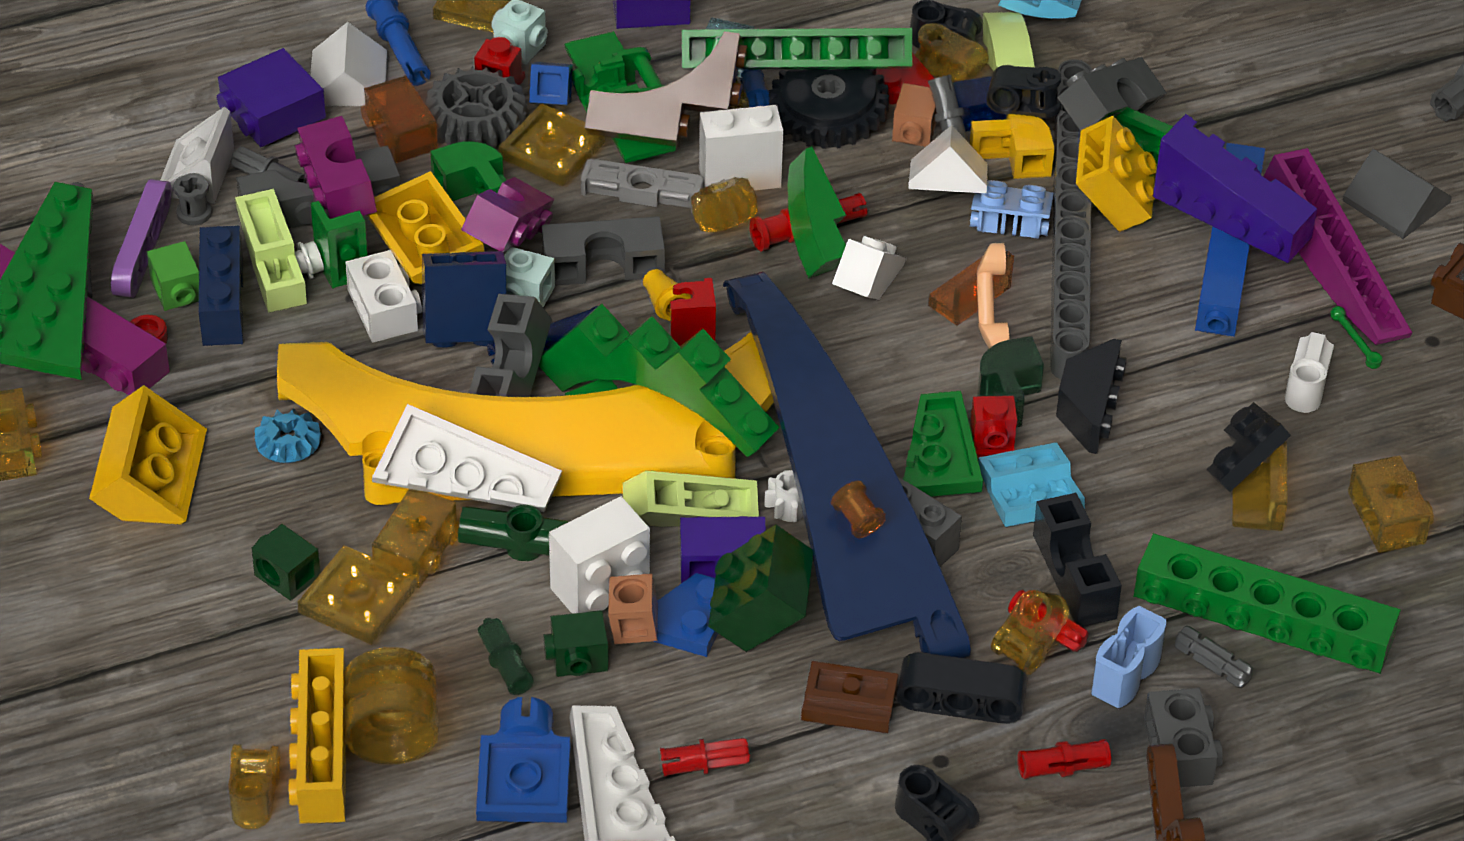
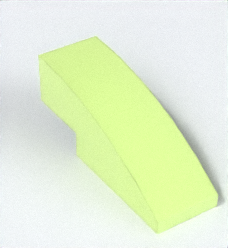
M983 13V43L987 47V63L994 71L1002 65L1035 68L1029 34L1021 13Z
M274 189L235 197L247 248L268 313L307 304L305 281L295 256L294 242Z

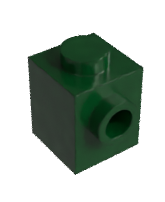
M602 610L550 616L551 634H543L545 659L554 660L556 677L581 676L588 673L608 671V641Z

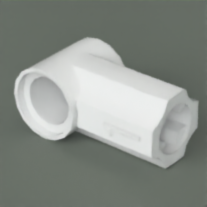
M1311 332L1310 335L1300 337L1285 393L1286 404L1295 411L1313 412L1321 405L1334 344L1327 340L1326 335Z

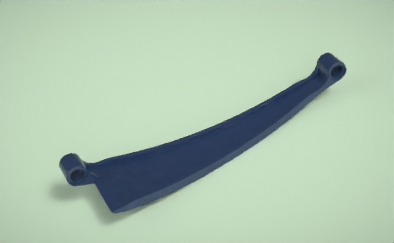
M762 271L725 280L723 287L727 288V296L733 312L737 315L742 313L747 315L768 380L789 455L810 548L813 550V562L825 618L833 638L838 641H845L913 621L915 637H919L922 653L964 659L969 658L971 646L968 633L928 539L882 446L833 362L799 313L765 272Z

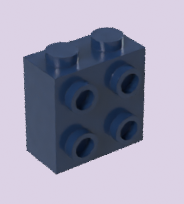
M503 251L422 254L423 333L426 343H433L434 346L442 348L453 347L457 342H473V344L478 346H491L495 344L494 338L488 331V326L498 294H506V261Z

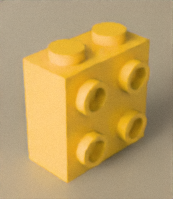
M1114 116L1082 129L1080 132L1076 185L1119 232L1151 219L1153 200L1155 199L1153 197L1155 173L1157 170V164L1152 154L1145 152L1135 141L1132 132L1127 127H1123Z

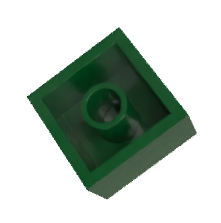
M776 524L763 533L754 535L747 543L733 552L724 554L718 560L715 567L716 577L713 595L710 600L711 611L708 627L745 652H748L806 616L813 550Z

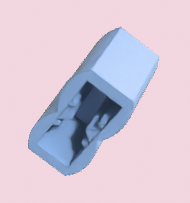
M1141 606L1133 608L1124 615L1119 623L1117 634L1104 641L1097 652L1091 692L1093 696L1116 708L1125 706L1136 696L1140 680L1151 675L1160 663L1166 628L1165 618Z

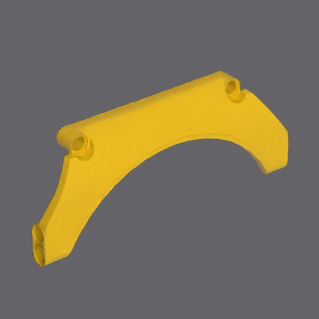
M750 331L744 338L724 351L731 359L724 367L762 409L767 412L774 403L754 337ZM329 342L285 343L278 345L277 388L279 401L292 400L311 412L335 436L349 456L362 455L365 499L375 505L470 500L372 482V476L407 404L561 470L562 474L552 497L623 494L622 483L644 471L736 479V446L699 414L676 400L644 386L633 385L609 391L553 397L477 395L429 387L393 377L353 359Z

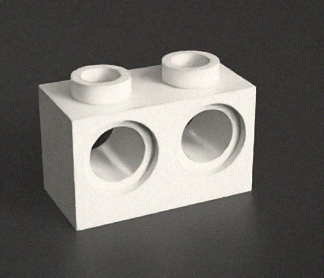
M391 250L345 261L348 292L372 343L418 331L417 314L422 313L421 300L417 290H410L409 276L401 264L398 265Z

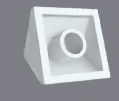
M349 22L313 49L310 76L324 89L325 106H385L387 50Z
M223 107L176 140L160 179L161 181H169L171 183V198L179 199L173 189L174 182L178 177L188 173H197L203 175L209 183V191L206 195L207 201L215 203L230 165L232 154L234 153L231 115L226 107Z
M951 125L911 159L908 189L986 194L988 163Z

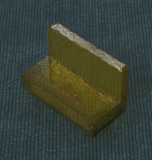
M1287 441L1267 458L1266 463L1262 462L1232 490V525L1234 527L1283 530L1288 503Z

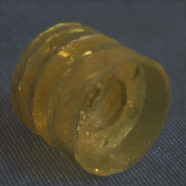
M383 647L366 651L350 662L344 672L345 742L352 753L369 762L398 765L415 761L431 751L438 740L439 726L438 708L436 706V671L430 660L419 652L409 649Z

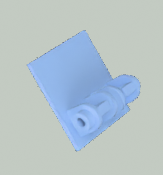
M989 180L987 181L986 194H974L971 210L979 212H971L970 227H977L978 232L997 233L999 213H1003L1000 234H1005L1007 214L1014 215L1012 236H1016L1019 216H1022L1020 236L1037 239L1040 238V235L1048 236L1049 220H1043L1042 218L1049 219L1054 192H1046L1044 187L1037 185H1025L1023 189L1007 187V184L1004 182Z

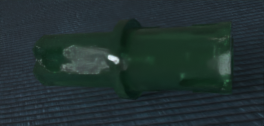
M490 617L484 619L483 624L478 627V634L490 654L488 662L493 668L498 669L510 694L519 695L525 693L533 686L534 679L520 657L522 649L518 643L512 642L500 619H491Z

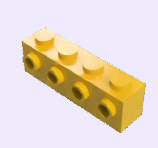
M344 648L299 649V673L291 674L292 700H298V708H291L290 710L291 734H297V743H290V769L297 770L296 778H289L290 806L298 805L300 824L345 822L347 679Z

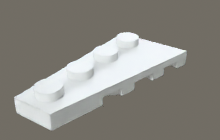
M407 404L372 476V482L510 507L529 505L535 507L540 512H545L562 471Z
M572 705L569 718L585 841H676L674 836H669L665 827L666 818L660 804H655L648 789L650 782L644 769H639L634 757V746L616 706Z

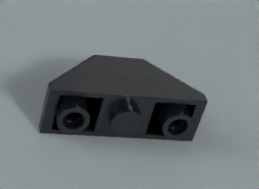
M1119 339L1109 340L1068 358L1064 367L1059 387L1056 417L1089 453L1097 454L1101 438L1109 439L1113 415L1107 414L1108 409L1116 410L1120 386H1116L1114 383L1115 380L1123 381L1127 358L1120 357L1122 340Z

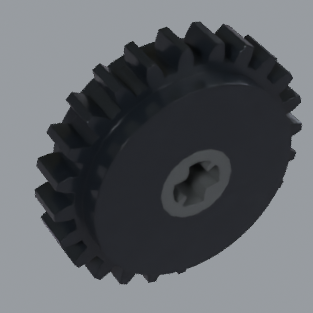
M876 69L780 70L779 79L772 80V89L769 90V106L777 105L783 135L791 134L794 142L800 140L806 143L808 147L814 145L821 147V149H826V147L841 148V146L847 144L855 145L856 141L860 138L868 139L869 131H878L879 122L886 121V111H889L888 84H884L883 74L876 75Z

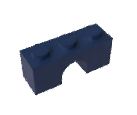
M240 226L200 227L199 320L202 345L243 344V309L241 287H243V252Z

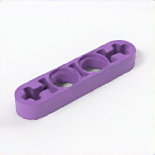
M149 179L145 185L113 267L111 291L115 296L134 298L138 292L148 266L147 251L155 248L170 208L172 188L169 181Z

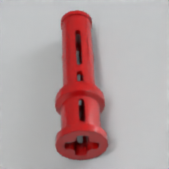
M861 193L839 199L846 214L839 223L867 216L868 209H860L859 207L866 205L865 198ZM788 208L782 209L780 214L762 219L759 216L751 218L749 223L751 238L755 247L760 252L768 250L769 246L786 240L789 243L795 242Z

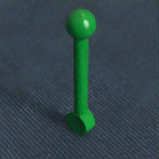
M1333 307L1330 311L1331 318L1341 323L1366 356V366L1371 369L1379 368L1382 363L1381 354L1371 351L1345 317L1346 311L1343 307Z

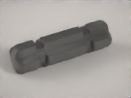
M1185 626L1177 634L1174 645L1189 656L1193 653L1194 660L1221 677L1226 674V680L1238 688H1243L1250 681L1254 669L1240 658L1237 661L1234 660L1235 655L1208 637L1201 639L1202 634L1190 626Z

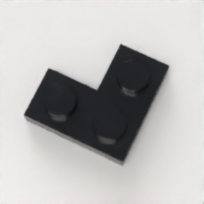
M1253 402L1249 407H1244L1233 415L1230 424L1224 431L1235 443L1222 449L1215 456L1213 464L1206 470L1226 490L1231 492L1280 447L1291 434L1281 423Z

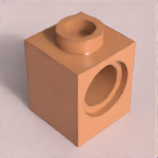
M903 83L894 111L892 141L924 147L931 143L937 123L934 118L937 111L930 87Z
M653 574L609 577L608 615L614 644L657 641L658 601Z

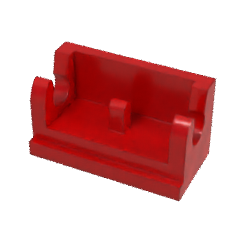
M704 278V281L681 282L674 285L673 294H690L693 297L670 301V336L681 346L700 330L704 329L715 341L716 302L712 278Z

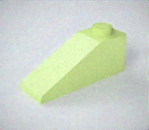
M644 471L622 483L623 499L648 526H680V517H759L757 480Z

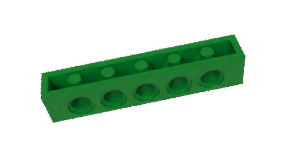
M912 28L682 30L683 70H693L700 65L716 47L724 31L740 33L742 45L748 46L745 68H738V70L912 68Z
M1153 533L1138 566L1133 596L1152 604L1172 608L1194 617L1207 619L1229 626L1232 629L1242 630L1277 643L1287 644L1312 652L1315 655L1325 656L1379 674L1382 672L1393 643L1401 609L1155 533Z

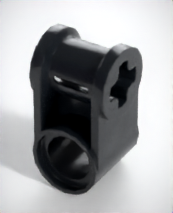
M920 0L913 5L910 22L912 45L920 49H930L956 57H967L974 52L976 47L975 36L980 33L983 26V19L976 11L969 8L941 4L934 0ZM964 19H967L965 28L963 29V28H962L963 21H964ZM963 37V44L959 47L960 39Z
M1012 65L997 67L992 74L987 92V105L994 112L1003 115H1031L1039 118L1055 116L1061 110V102L1057 98V87L1061 83V74L1058 70L1050 67L1034 68Z
M912 765L900 773L895 801L896 813L902 820L921 833L927 841H954V838L962 831L973 829L980 822L979 813L974 804L966 796L958 793L932 769L922 765Z

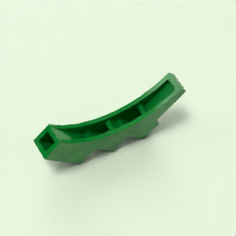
M600 304L554 343L540 359L539 367L562 392L578 383L602 379L621 380L644 386L666 395L703 417L722 432L747 457L755 453L780 428L724 367L731 360L730 357L704 329L679 346L653 316L629 333L603 304Z

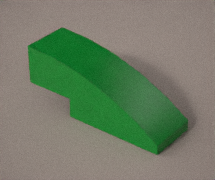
M809 147L789 165L787 186L792 234L808 278L833 271L839 266L846 244L836 225L846 214L813 147Z

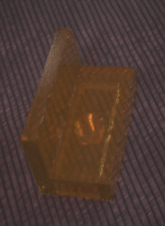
M1009 251L1005 252V275H993L994 299L1011 288L1014 255ZM982 257L929 294L928 306L956 326L978 311L976 273Z

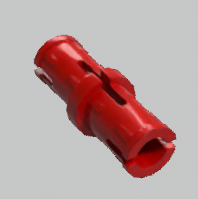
M1105 739L1072 745L1068 741L1057 742L1055 747L1019 751L1017 758L1018 769L1023 779L1058 773L1061 777H1069L1073 775L1074 771L1101 767L1109 768L1111 765V751Z

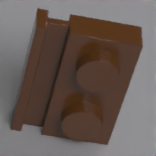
M812 661L804 704L802 705L801 721L888 733L897 690L898 673Z

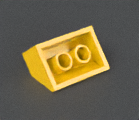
M431 171L375 196L377 212L366 215L414 283L422 284V254L485 252L482 241L461 230L466 219Z
M143 385L112 407L89 499L121 521L181 525L187 519L207 428Z

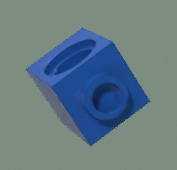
M545 62L531 64L529 102L561 105L571 103L573 64Z

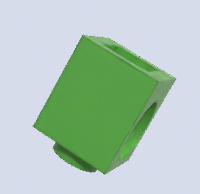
M185 241L147 251L150 280L164 311L199 302V270Z

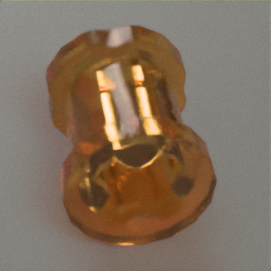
M859 480L850 482L840 488L832 497L831 504L836 511H842L852 525L851 532L855 538H864L883 525L886 520V514L882 508L874 506L866 495V486Z

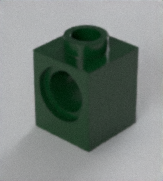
M280 524L269 534L260 537L255 545L251 547L254 576L290 601L321 577L318 548L284 524Z

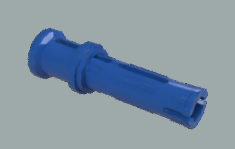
M368 0L365 7L366 12L377 23L376 30L379 37L389 42L408 82L414 86L424 84L426 80L422 76L421 71L427 79L430 78L431 72L408 32L409 21L406 15L399 12L398 0Z

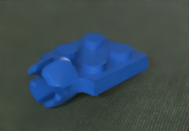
M522 697L509 700L502 707L500 730L497 734L481 735L476 804L477 821L567 823L570 737L554 735L553 711L545 701L531 697L530 716H522Z

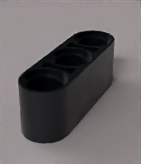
M912 653L903 659L896 697L901 706L913 711L1010 724L1022 717L1028 679L1023 670L1012 665L929 653Z

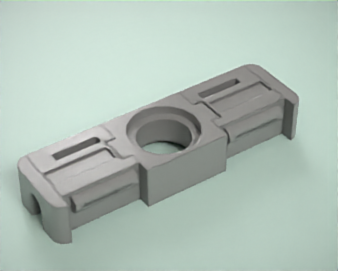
M588 159L581 175V194L586 196V193L589 192L619 197L621 202L657 207L658 203L691 208V212H696L703 195V177L697 174ZM638 182H646L652 186L646 189H638L632 185Z

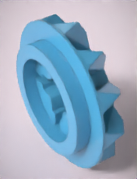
M295 408L288 414H282L279 410H276L274 417L262 416L261 425L255 428V445L257 450L265 458L275 462L291 463L303 460L316 451L321 441L319 422H313L310 413L299 415ZM292 430L295 431V435H294V436H291V435H289V434H286V435H284L283 437H280V432H281V431H283V432H285V433H289V432H291Z

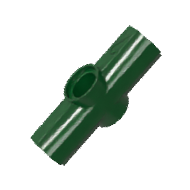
M519 505L513 507L508 512L466 506L463 507L460 515L458 542L506 549L508 555L513 559L530 561L536 559L541 554L549 555V532L570 521L544 518L538 509L529 505Z

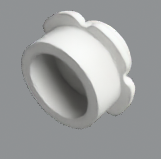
M314 241L305 244L298 242L295 256L301 273H307L309 279H313V274L324 271L319 250Z

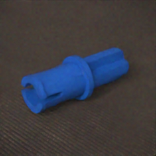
M744 70L740 77L744 92L742 97L743 107L769 106V91L765 87L762 70Z

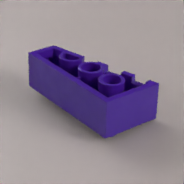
M1185 114L1161 139L1153 197L1289 263L1312 238L1317 208L1276 178L1271 182L1264 178L1257 169L1258 165L1247 157L1242 161L1223 148L1226 142L1215 134L1207 137L1195 128L1197 121Z

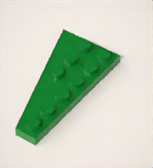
M54 182L0 279V364L82 380L84 323H86L88 263H90L89 244L92 232L94 202L92 189Z

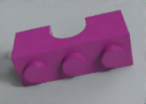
M343 116L297 128L300 144L294 145L298 163L300 167H303L309 189H312L314 200L320 202L328 218L332 219L358 210L362 216L377 212L371 180L362 160H356L352 137Z
M513 177L501 184L498 193L488 189L477 195L461 230L492 248L505 252L514 246H520L526 239L531 240L537 233H542V225L550 224L553 212L549 210L554 199Z

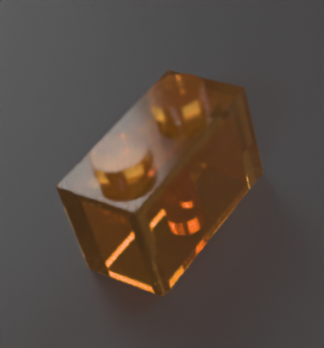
M406 75L364 88L365 104L361 105L364 123L367 127H373L380 147L388 145L395 163L438 149L436 120Z

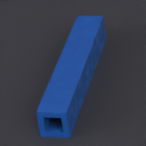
M1226 143L1225 150L1241 161L1247 157L1258 165L1257 169L1261 173L1265 148ZM1213 226L1195 331L1235 337L1249 244Z

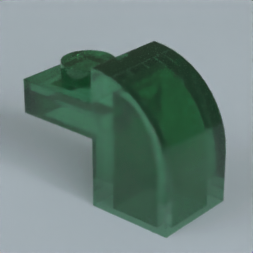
M1032 336L999 342L990 347L980 361L977 397L1014 396L1017 415L1016 428L1022 427L1024 395L1040 393L1042 388L1044 363Z

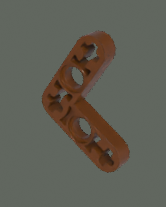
M1173 744L1148 745L1147 769L1156 841H1205L1204 827L1201 819H1184L1177 758Z

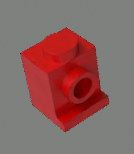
M495 37L491 40L486 39L474 57L475 70H484L487 66L492 73L502 70L503 78L514 77L515 83L521 85L525 79V72L522 71L521 48L512 46L510 41L504 37Z
M1014 396L973 397L970 430L977 458L1014 451L1017 426Z

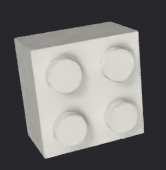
M620 496L550 531V589L572 614L603 611L609 606V577L650 574V528Z

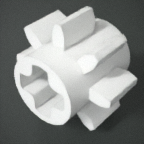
M785 470L776 479L770 477L768 479V490L765 491V507H774V518L787 522H797V520L803 517L792 470Z

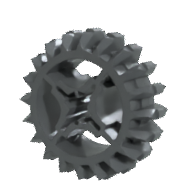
M472 66L470 71H462L460 68H457L455 75L444 73L443 80L434 81L432 89L427 91L425 98L424 117L427 119L429 132L436 136L437 143L446 142L447 145L467 141L483 143L493 148H496L498 144L508 146L510 139H518L519 132L524 129L526 122L527 101H525L522 86L515 83L514 77L503 78L502 70L495 73L490 72L488 66L484 70H475Z

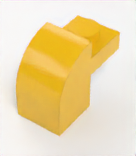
M1007 114L1005 120L971 121L970 145L983 159L1009 158L1013 179L1051 177L1054 145L1050 129L1041 118L1031 115Z

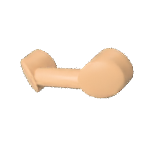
M991 243L988 246L976 273L979 330L988 348L995 355H1008L1009 353L1008 323H995L993 275H1005L1006 253L1004 243Z

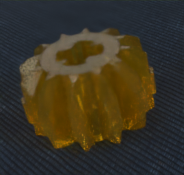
M733 177L728 180L723 179L720 182L711 183L710 186L701 188L699 192L694 193L691 197L692 213L695 222L698 223L700 230L704 232L715 233L720 230L726 231L729 228L738 227L739 224L748 222L750 218L758 213L757 197L754 188L751 187L749 180L746 178Z

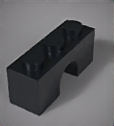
M1072 493L1036 502L1033 537L1073 621L1084 627L1117 619L1122 585L1107 554L1094 557L1090 542L1091 521L1077 493Z

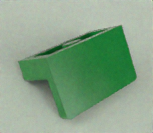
M312 202L313 237L322 258L323 273L332 289L346 285L345 261L368 256L365 219L359 210L329 219L320 202Z

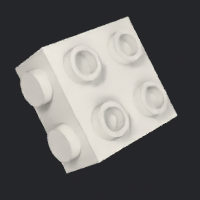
M777 105L700 112L699 172L703 177L705 196L781 188L783 128Z

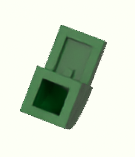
M466 141L430 151L431 172L452 201L474 194L478 195L488 189L498 193L501 184L506 181L503 173V156L489 145Z

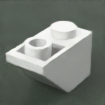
M863 236L862 242L848 239L832 284L867 298L879 300L903 268L907 258L895 254L897 246L867 236Z

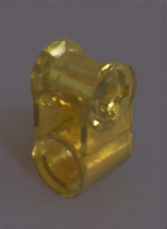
M937 23L926 24L918 32L920 48L916 51L915 56L937 78L952 74V82L955 88L964 89L969 86L989 61L988 54L982 45L949 30L943 25Z
M1029 590L1023 593L1005 623L995 634L991 643V650L997 655L1004 654L1019 665L1018 667L1026 675L1032 674L1045 660L1050 646L1068 619L1069 607L1066 600L1056 593L1040 590ZM1044 601L1047 606V612L1045 617L1040 620L1038 608Z
M233 744L228 788L232 820L241 828H260L272 816L275 788L278 785L280 776L279 745H272L269 750L243 749L241 744Z

